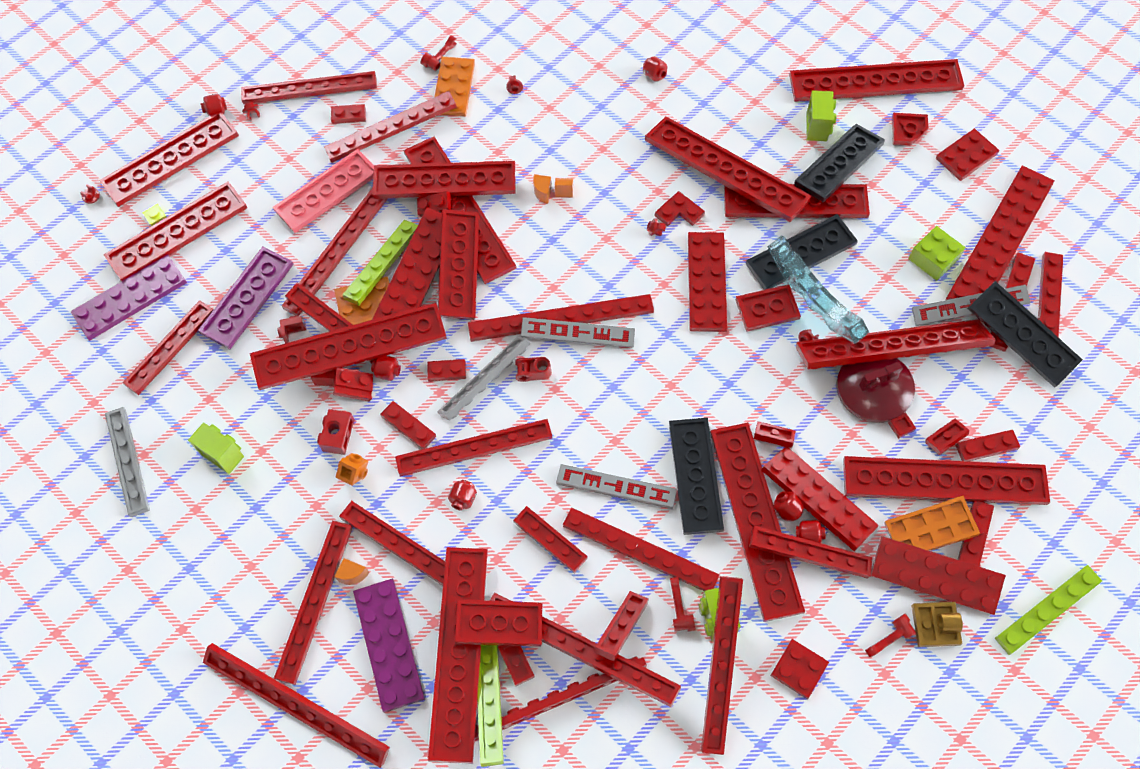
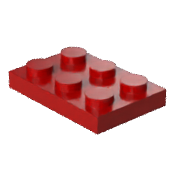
M973 128L937 154L935 159L957 179L962 181L998 155L1000 150Z
M789 284L736 296L735 299L746 332L801 318Z

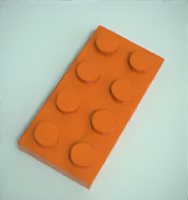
M441 58L434 97L449 91L457 106L441 115L466 117L475 59Z
M964 496L884 522L891 539L928 551L980 534Z

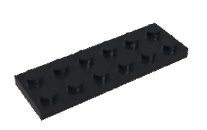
M856 123L795 179L794 186L824 202L884 145L885 139Z
M836 214L746 260V265L762 288L766 290L857 245L858 240L839 215Z
M996 281L967 308L1054 388L1083 360Z
M708 417L670 420L669 431L683 535L724 532Z

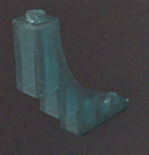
M781 235L767 246L787 284L790 285L792 290L803 296L809 309L822 315L827 327L831 331L854 344L869 333L863 318L845 307L820 283L800 255L793 252L786 237Z

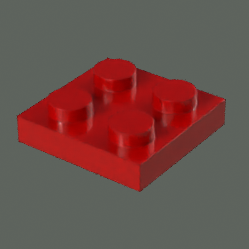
M791 639L770 676L808 700L829 661L796 640Z

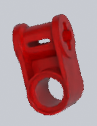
M546 357L518 358L515 360L517 381L546 380L552 375L550 360ZM540 367H547L545 370H539Z

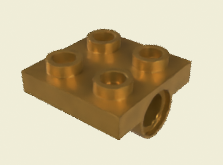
M955 602L913 603L911 605L918 647L961 646L963 644L961 637L963 621L961 614L957 613Z

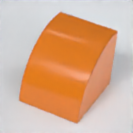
M534 174V194L539 201L548 204L552 189L551 176Z
M555 178V197L573 198V178Z
M343 558L334 577L342 584L354 585L363 581L370 572L365 566Z

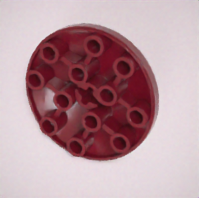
M898 358L842 365L836 380L838 397L844 407L854 416L873 423L889 422L901 416L908 410L915 395L913 376L907 366Z

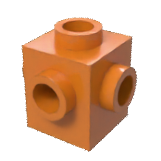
M350 453L339 461L335 478L353 486L366 477L368 473V460L362 458L359 454Z

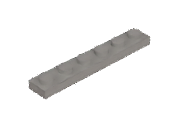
M517 336L437 411L438 414L449 421L457 417L459 411L464 406L469 405L478 393L483 392L491 381L499 377L502 370L512 365L513 360L526 351V348L530 345L527 338Z

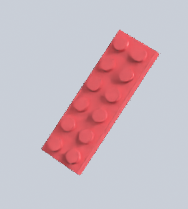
M357 149L273 206V209L286 225L296 233L371 181L374 175V165Z

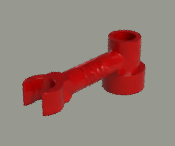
M450 35L445 45L435 56L426 52L422 56L420 64L437 71L440 67V59L456 46L455 40L457 38Z
M678 577L670 578L677 617L673 619L674 631H696L693 614H684Z
M906 613L892 621L896 628L894 632L865 650L869 657L878 654L902 636L908 639L917 633L910 624L911 620Z

